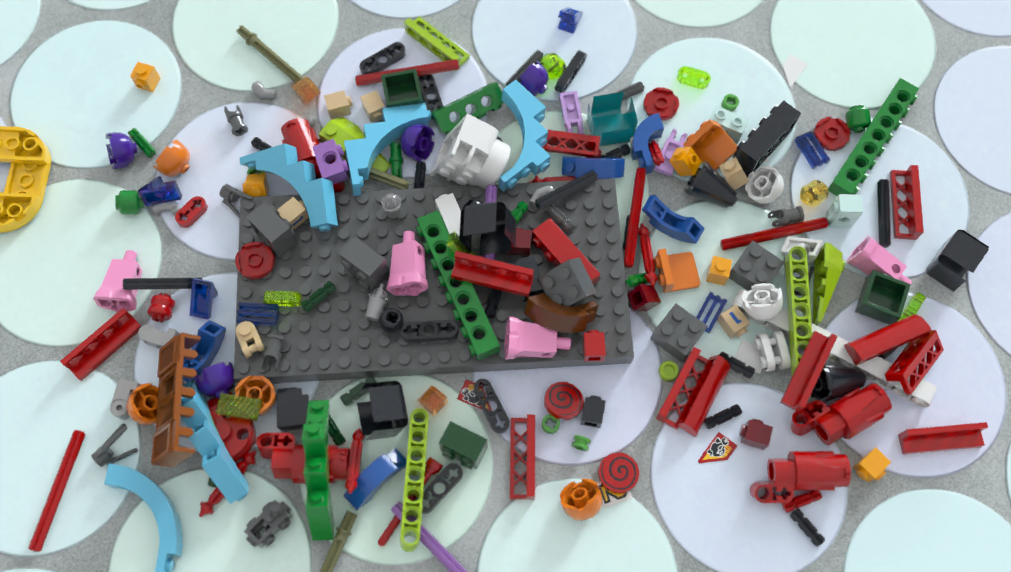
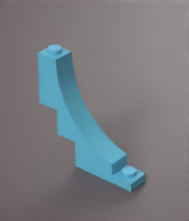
M425 103L382 108L383 122L364 124V139L344 141L353 196L361 195V187H364L363 180L369 178V173L375 159L386 146L400 138L411 125H429L431 112L427 110Z
M284 143L240 157V165L246 166L248 169L277 174L287 180L302 198L312 228L319 229L320 232L330 231L331 227L338 226L333 181L324 178L316 179L314 164L306 161L298 162L296 147Z
M194 379L183 384L182 387L193 388L196 394L192 398L181 397V406L192 408L195 413L190 418L181 417V419L188 428L194 431L189 439L203 457V469L230 504L240 501L249 493V483L226 449L210 414L207 399L199 391Z

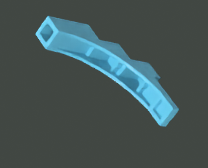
M517 80L503 88L501 100L510 108L519 123L523 138V149L514 167L499 179L498 188L503 192L508 188H513L522 177L526 178L530 173L536 176L540 172H545L550 166L551 155L542 148L547 143L548 130L540 124L545 118L546 107Z

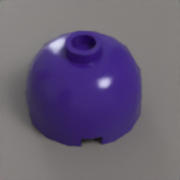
M536 61V65L534 63L531 64L520 77L522 80L520 84L534 97L545 93L548 89L546 84L549 80L547 70Z
M421 124L409 126L400 139L403 153L418 162L422 159L426 160L432 153L435 143L432 141V136H435L433 129Z
M120 132L106 133L105 139L110 141V144H106L110 164L114 163L112 169H121L132 164L134 154L138 153L136 143H132L130 137Z
M222 362L202 369L203 374L200 376L196 374L193 378L200 392L209 397L216 396L217 399L228 395V391L233 388L236 382L234 380V367L231 362L227 366Z

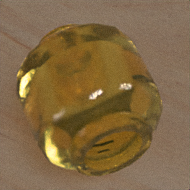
M813 180L801 188L800 199L803 204L809 207L818 206L828 198V188L820 180Z

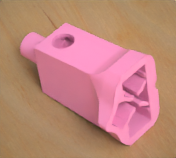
M413 231L403 232V243L392 246L390 276L386 290L395 296H419L421 292L428 289L425 272V249L415 240V233Z
M867 236L854 249L846 263L860 269L867 275L875 270L906 283H912L910 279L902 274L907 266L870 236Z
M126 250L123 260L112 259L103 283L93 298L97 306L118 312L123 307L127 311L136 309L138 290H124L122 285L124 278H141L142 269L138 262L135 261L137 257L135 251Z
M509 316L504 340L505 359H515L517 357L553 358L557 349H570L571 338L557 337V331Z

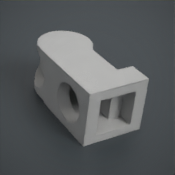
M150 324L143 325L138 331L140 339L147 345L159 349L175 335L180 334L172 328H169L166 333L155 329Z
M119 379L110 407V411L114 416L122 420L130 418L126 408L127 399L132 391L141 385L140 383Z

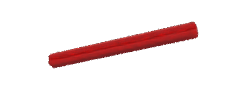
M454 59L357 75L355 82L357 86L381 83V75L411 69H416L418 76L459 70V61Z
M640 167L637 168L624 252L625 268H632L634 265L646 178V169Z
M822 217L721 240L720 246L722 250L750 245L752 240L760 243L827 228L828 221L827 218Z
M74 430L29 544V550L36 552L42 550L84 440L85 433L83 431Z

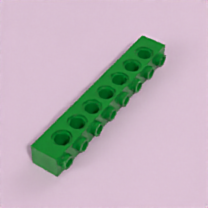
M902 78L898 80L827 191L836 196L839 194H857L860 189L857 185L859 182L863 184L869 175L866 171L868 169L872 170L877 162L874 160L875 157H880L885 150L883 144L890 142L893 137L892 130L896 131L902 123L899 119L901 117L905 118L910 110L908 105H913L918 98L915 95L919 90L917 86Z
M439 210L417 218L418 226L415 227L419 237L423 236L425 241L423 242V247L426 253H430L432 259H430L431 265L440 274L437 276L441 287L445 286L447 290L445 293L446 299L455 308L452 310L456 321L460 320L462 324L460 330L464 339L468 338L470 342L468 348L471 355H475L479 361L500 352L498 340L472 283L453 279L451 277L453 269L449 271L444 270L446 266L454 268V255L457 250ZM432 233L438 234L436 237H430L429 235ZM440 249L445 250L443 254L437 253ZM454 282L461 284L456 288L451 286ZM461 299L469 301L465 305L458 303ZM469 316L476 317L474 322H468L466 319ZM481 333L484 335V338L477 340L474 338V335Z

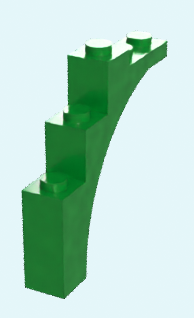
M329 400L308 401L306 424L303 426L302 434L305 453L304 478L307 488L305 509L312 541L333 540L335 522L331 502L328 455Z

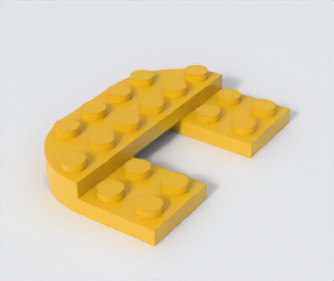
M0 126V162L11 163L4 193L0 192V233L10 232L23 227L39 212L51 168V155L48 147L34 132L22 127Z

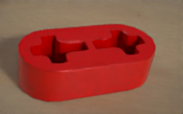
M200 196L190 199L175 215V220L182 228L192 226L207 211L208 205L206 201ZM196 204H199V205L201 204V207H200V208H199V207H195V205H196ZM184 216V217H187L188 219L185 221V220H182L181 218Z

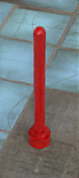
M431 457L425 463L424 486L430 477L435 475L436 472L439 473L443 467ZM415 495L408 496L410 501H415L417 498ZM396 515L379 538V546H384L401 522Z

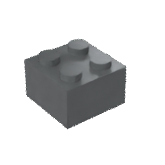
M263 202L246 217L254 232L280 258L297 244L294 237L296 234L291 229L292 225L286 218L282 220L279 216L280 213L273 205L269 207Z
M355 236L339 253L342 261L341 264L345 268L344 272L352 278L354 276L358 278L359 283L367 289L370 287L375 291L389 275L386 259Z
M752 240L731 269L729 279L749 291L752 290L751 286L770 284L785 262Z
M580 257L567 260L538 277L546 296L560 305L573 307L597 294Z
M675 303L653 331L650 340L682 362L708 326Z

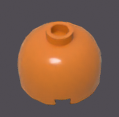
M177 139L172 142L174 144L172 148L167 146L155 161L158 165L153 166L165 176L173 177L179 173L185 174L190 168L188 165L190 153Z
M247 376L236 386V398L234 401L240 398L236 404L239 405L240 401L246 398L244 403L239 406V409H241L248 399H252L242 411L244 412L253 400H257L245 413L247 415L252 407L260 401L250 416L256 412L260 405L261 409H259L255 416H258V414L261 416L269 412L275 405V388L270 380L264 376Z
M147 383L140 385L132 391L126 405L132 420L142 425L156 423L158 387Z
M581 479L582 482L579 483L573 481L565 486L560 493V502L564 511L575 520L590 519L601 509L602 494L598 484L591 479Z

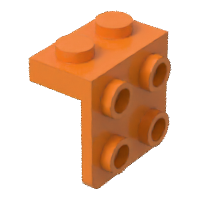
M711 119L704 121L700 125V129L689 135L686 139L687 141L683 144L684 147H692L702 162L707 161L715 170L720 168L721 164L725 163L738 151L736 143L721 125Z
M666 249L658 250L656 257H654L655 268L658 269L659 285L662 286L663 293L693 289L700 286L701 283L692 252L667 255Z

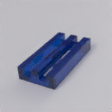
M812 131L795 138L794 141L812 169H815L817 166L820 167L824 163H829L830 158ZM816 150H817V152L819 153V155L821 156L822 159L819 158V156H818L817 153L815 152Z
M711 291L696 318L700 319L710 299L714 300L703 320V323L706 324L717 302L721 304L709 327L705 330L709 334L727 302L726 299H721L719 295L715 296Z
M238 303L237 323L248 321L253 324L277 325L278 304ZM244 309H259V310H274V311H255V310H244ZM243 315L273 316V319L244 318Z

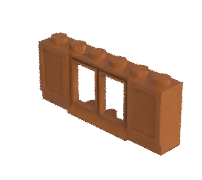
M181 332L159 349L157 373L159 387L151 465L173 468L195 453V449L178 447L179 437L189 438L194 433L193 429L180 426V417L190 418L195 413L194 409L181 406V397L192 398L196 394L193 388L182 387V377L192 379L197 374L196 370L183 367V360H193L197 357L198 353L190 348L200 341L201 336Z

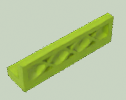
M420 16L414 21L410 18L404 21L405 32L442 61L458 59L460 68L470 58L467 52ZM420 23L421 25H423L425 27V30L418 24Z

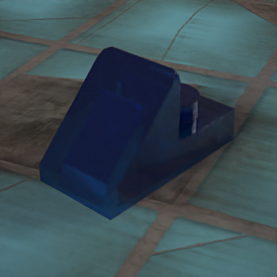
M569 7L560 10L558 17L561 19L558 29L573 34L583 12Z
M161 176L138 190L145 206L182 199V193L176 181L163 182Z
M196 278L192 279L189 316L203 319L211 318L212 300L218 296L213 282Z

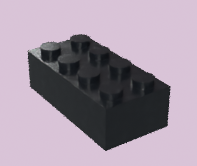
M784 100L779 106L776 104L771 109L770 115L768 117L764 116L759 123V127L757 129L753 128L747 136L748 139L746 141L742 140L736 148L738 151L732 158H737L747 178L752 171L755 172L792 132L801 115L800 111Z

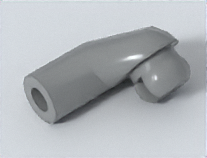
M255 81L251 86L252 91L260 99L276 98L277 96L276 89L266 90L259 81Z
M307 118L306 120L309 122L310 127L315 130L317 139L321 143L319 133L323 129L322 125L314 119Z
M547 185L537 189L529 200V204L536 207L535 200L554 190L553 187Z
M165 200L152 206V209L156 215L165 210H170L171 214H176L180 207L176 201Z

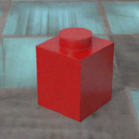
M598 330L587 331L583 335L584 362H603L606 356L604 332H599Z

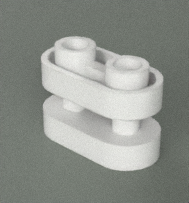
M774 331L771 333V338L766 333L757 334L753 343L755 350L759 352L760 357L758 361L760 368L764 369L765 372L774 371L776 364H778L780 369L790 368L791 358L783 332Z

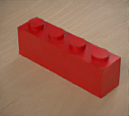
M551 218L532 230L531 241L537 249L540 248L544 252V257L548 262H552L557 267L567 260L580 257L593 285L599 281L600 273Z

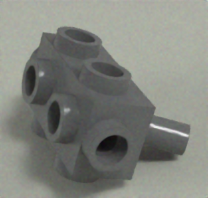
M276 500L267 503L263 507L262 513L257 518L251 519L246 525L247 528L244 531L248 535L246 540L253 547L258 545L262 548L264 545L266 547L271 545L276 539L274 535L279 530L284 531L291 524L289 520L292 517L289 514L291 509L283 501L280 504ZM265 529L266 532L260 537L259 532Z

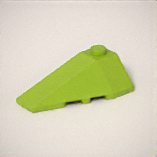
M344 117L330 120L320 131L319 137L321 143L334 139L337 145L340 144L344 151L342 156L346 157L344 141L364 139V133L356 124ZM381 153L372 165V168L385 173L391 167Z

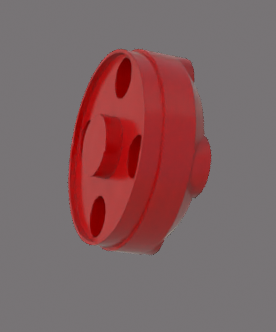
M224 404L220 411L221 405L209 409L210 414L234 462L242 459L257 440L253 420H249L250 416L247 419H243L247 414L239 418L243 414L242 411L236 418L235 415L238 413L239 408L232 417L226 419L224 415L232 405H229L222 415L218 414L223 411L227 404ZM234 406L230 412H233V410L236 409L237 406ZM245 433H249L246 439L241 440Z

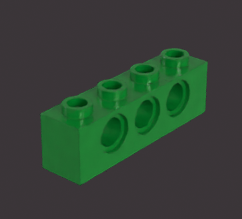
M492 82L431 112V117L438 132L445 133V135L449 134L467 114L465 108L468 104L472 107L470 115L477 119L486 116V112L491 109L492 111L500 109L502 107L501 104L504 103L501 100L502 91L498 82ZM484 96L488 100L486 106H483L481 103V99ZM452 112H455L456 114V120L454 122L450 120V114Z

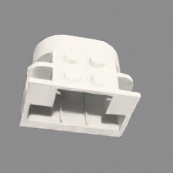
M467 113L444 138L430 176L433 177L436 173H439L441 176L446 177V180L449 182L453 180L462 186L467 184L469 186L486 188L489 185H494L502 175L510 157L511 147L496 139L499 132L495 127Z

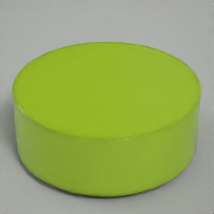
M673 361L663 362L658 370L659 376L664 381L675 380L679 374L678 365Z

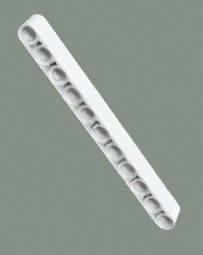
M739 290L731 307L737 305L746 318L773 332L782 331L784 337L789 339L787 310L782 308L777 316L769 320L754 319L745 312L742 294L745 290ZM811 323L812 333L816 331L827 337L832 334ZM796 329L798 335L804 336L803 330ZM837 337L827 358L828 360L840 366L861 369L866 375L867 380L918 406H930L937 390L933 384L922 379L911 395H905L900 381H887L884 374L891 367L892 363L877 356L855 366L844 347L849 342Z

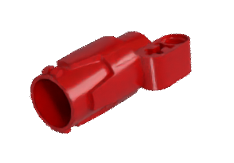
M297 118L289 120L281 127L284 138L282 143L296 147L298 162L306 161L314 164L316 179L322 178L312 148L319 144L315 130L310 127L306 119ZM344 181L333 184L334 193L342 192L345 188Z
M871 383L863 389H855L828 406L819 400L808 403L800 412L795 411L793 413L791 431L795 435L803 436L814 430L819 439L829 446L842 437L850 440L884 418V414L892 409V404L886 392L879 385Z
M262 433L256 440L261 457L271 459V470L274 479H292L294 484H306L304 478L305 453L303 444H297L294 435L291 433ZM328 445L330 484L335 483V481L347 480L346 474L350 448Z
M791 451L787 458L768 459L767 475L769 481H756L752 483L749 491L751 496L760 503H788L793 499L794 491L835 490V487H848L851 480L850 462L846 454H834L833 451ZM764 487V488H765V493H764V495L761 496V497H758V495H757L758 490H759L760 488ZM783 489H785V492H782L781 495L776 493L781 492Z

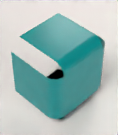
M624 92L594 96L592 110H590L588 104L587 121L590 133L593 136H600L599 147L630 142V139L634 136L638 119L632 96L629 110L624 114L621 113Z

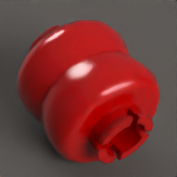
M163 293L154 295L150 301L151 305L147 310L148 315L152 317L153 321L159 322L160 320V323H163L164 320H170L173 314L172 310L175 307V301L166 293L164 295Z

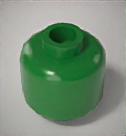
M864 105L852 106L845 114L846 124L850 130H854V133L864 132L865 128L871 123L870 111L868 108H864Z
M122 190L119 192V195H115L116 210H119L123 215H136L139 213L140 208H144V199L139 196V192L136 190Z

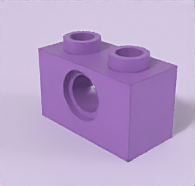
M331 139L312 147L322 178L333 181V184L349 179L347 174L350 171L346 160L343 161L342 159L344 151L340 144L337 145L335 140Z

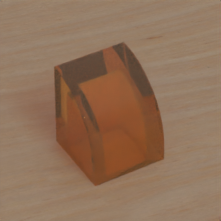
M307 76L291 85L303 104L308 103L321 93Z
M430 386L417 399L433 416L448 403L447 397L434 386Z

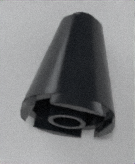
M703 161L702 164L704 166L702 169L699 167L695 175L691 176L687 183L689 188H685L684 192L724 208L732 207L738 199L736 197L737 192L707 161Z
M825 364L811 393V397H815L824 403L831 401L857 388H863L866 383V375L861 369Z

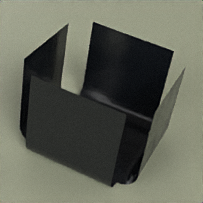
M497 201L465 206L460 216L459 240L471 253L472 235L481 233L480 255L511 251V242L514 246L516 243V219L502 202Z
M957 230L943 243L927 266L926 273L954 292L966 282L962 278L966 271L969 270L972 273L975 271L988 252L989 246L966 231Z
M398 381L365 383L358 394L369 393L370 401L357 403L362 435H370L366 440L396 437L408 424L402 385Z

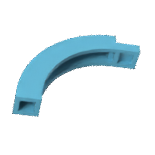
M108 464L104 484L111 488L134 492L146 502L155 516L159 530V552L155 572H172L174 569L173 556H182L183 547L181 522L174 503L156 482L142 473L129 467Z

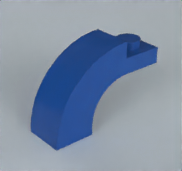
M659 113L647 117L639 124L631 145L632 160L638 159L639 167L645 168L646 174L652 173L654 166L648 143L662 137L664 131Z
M562 157V175L578 178L593 170L598 175L597 179L624 177L625 158Z
M650 195L642 208V211L650 218L649 223L653 227L676 240L697 244L705 229L694 217H684L671 211L656 195Z
M211 320L200 327L197 336H201L200 341L191 349L195 350L198 355L193 360L184 359L183 367L196 370L198 376L203 374L202 369L209 367L215 359L222 345L226 328ZM182 377V380H185V381H187V382H189V381L192 380V379H188V378H183V377Z
M396 448L386 455L382 454L359 475L356 480L357 488L351 494L346 490L343 496L356 510H359L372 500L376 492L390 478L406 467L407 459Z

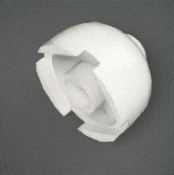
M771 166L758 167L759 170L756 172L752 171L749 174V182L745 184V190L748 196L761 204L772 203L783 193V177Z
M756 284L751 286L752 290L748 292L745 290L743 292V306L745 312L750 317L765 321L780 313L783 306V295L781 289L774 288L773 284Z

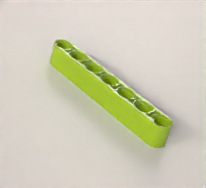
M801 246L792 247L785 256L792 375L801 358L797 349L802 348L805 350L812 335L807 252ZM792 254L798 255L800 260H795ZM793 273H798L801 276V279L795 278L793 276ZM794 291L800 292L802 298L796 297ZM795 310H800L803 313V317L797 316ZM796 329L803 330L804 336L798 335Z
M422 408L413 410L410 415L400 532V546L406 552L416 550L420 539L429 419L427 411ZM420 418L423 422L417 423L415 419ZM420 437L422 441L416 442L413 438ZM419 456L421 460L413 461L411 457ZM412 475H416L420 479L418 481H412L409 477ZM415 495L418 497V500L410 501L408 496ZM413 515L417 520L409 522L406 517ZM412 536L415 538V542L407 543L404 538Z

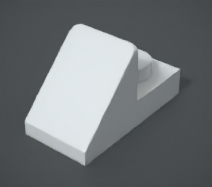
M788 236L781 249V253L783 256H786L794 246H801L804 249L809 247L807 263L810 264L817 258L824 242L822 240ZM792 254V257L799 258L798 255Z

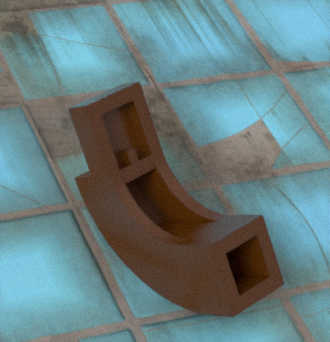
M544 293L528 297L524 314L533 322L547 329L574 333L585 331L586 324L594 321L598 304L591 301L579 306H564L552 301Z

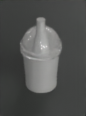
M386 194L381 201L382 207L389 218L395 219L401 214V199L397 194Z
M380 284L379 288L373 289L369 293L365 318L379 322V316L388 302L387 292L383 290L384 284Z

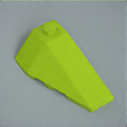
M827 242L821 247L817 258L814 260L812 323L817 326L822 322L841 272L845 268L843 253Z

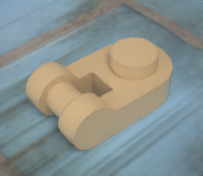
M244 321L238 324L235 332L246 358L252 356V353L258 350L259 352L265 350L264 344L253 323ZM253 340L255 341L254 344L248 346L247 343H249V342H251V341H253Z

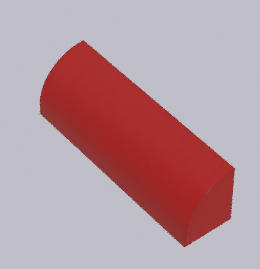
M913 314L845 344L844 347L855 366L923 337L932 329L921 316Z
M720 355L709 357L675 424L694 437L697 436L731 369V365Z

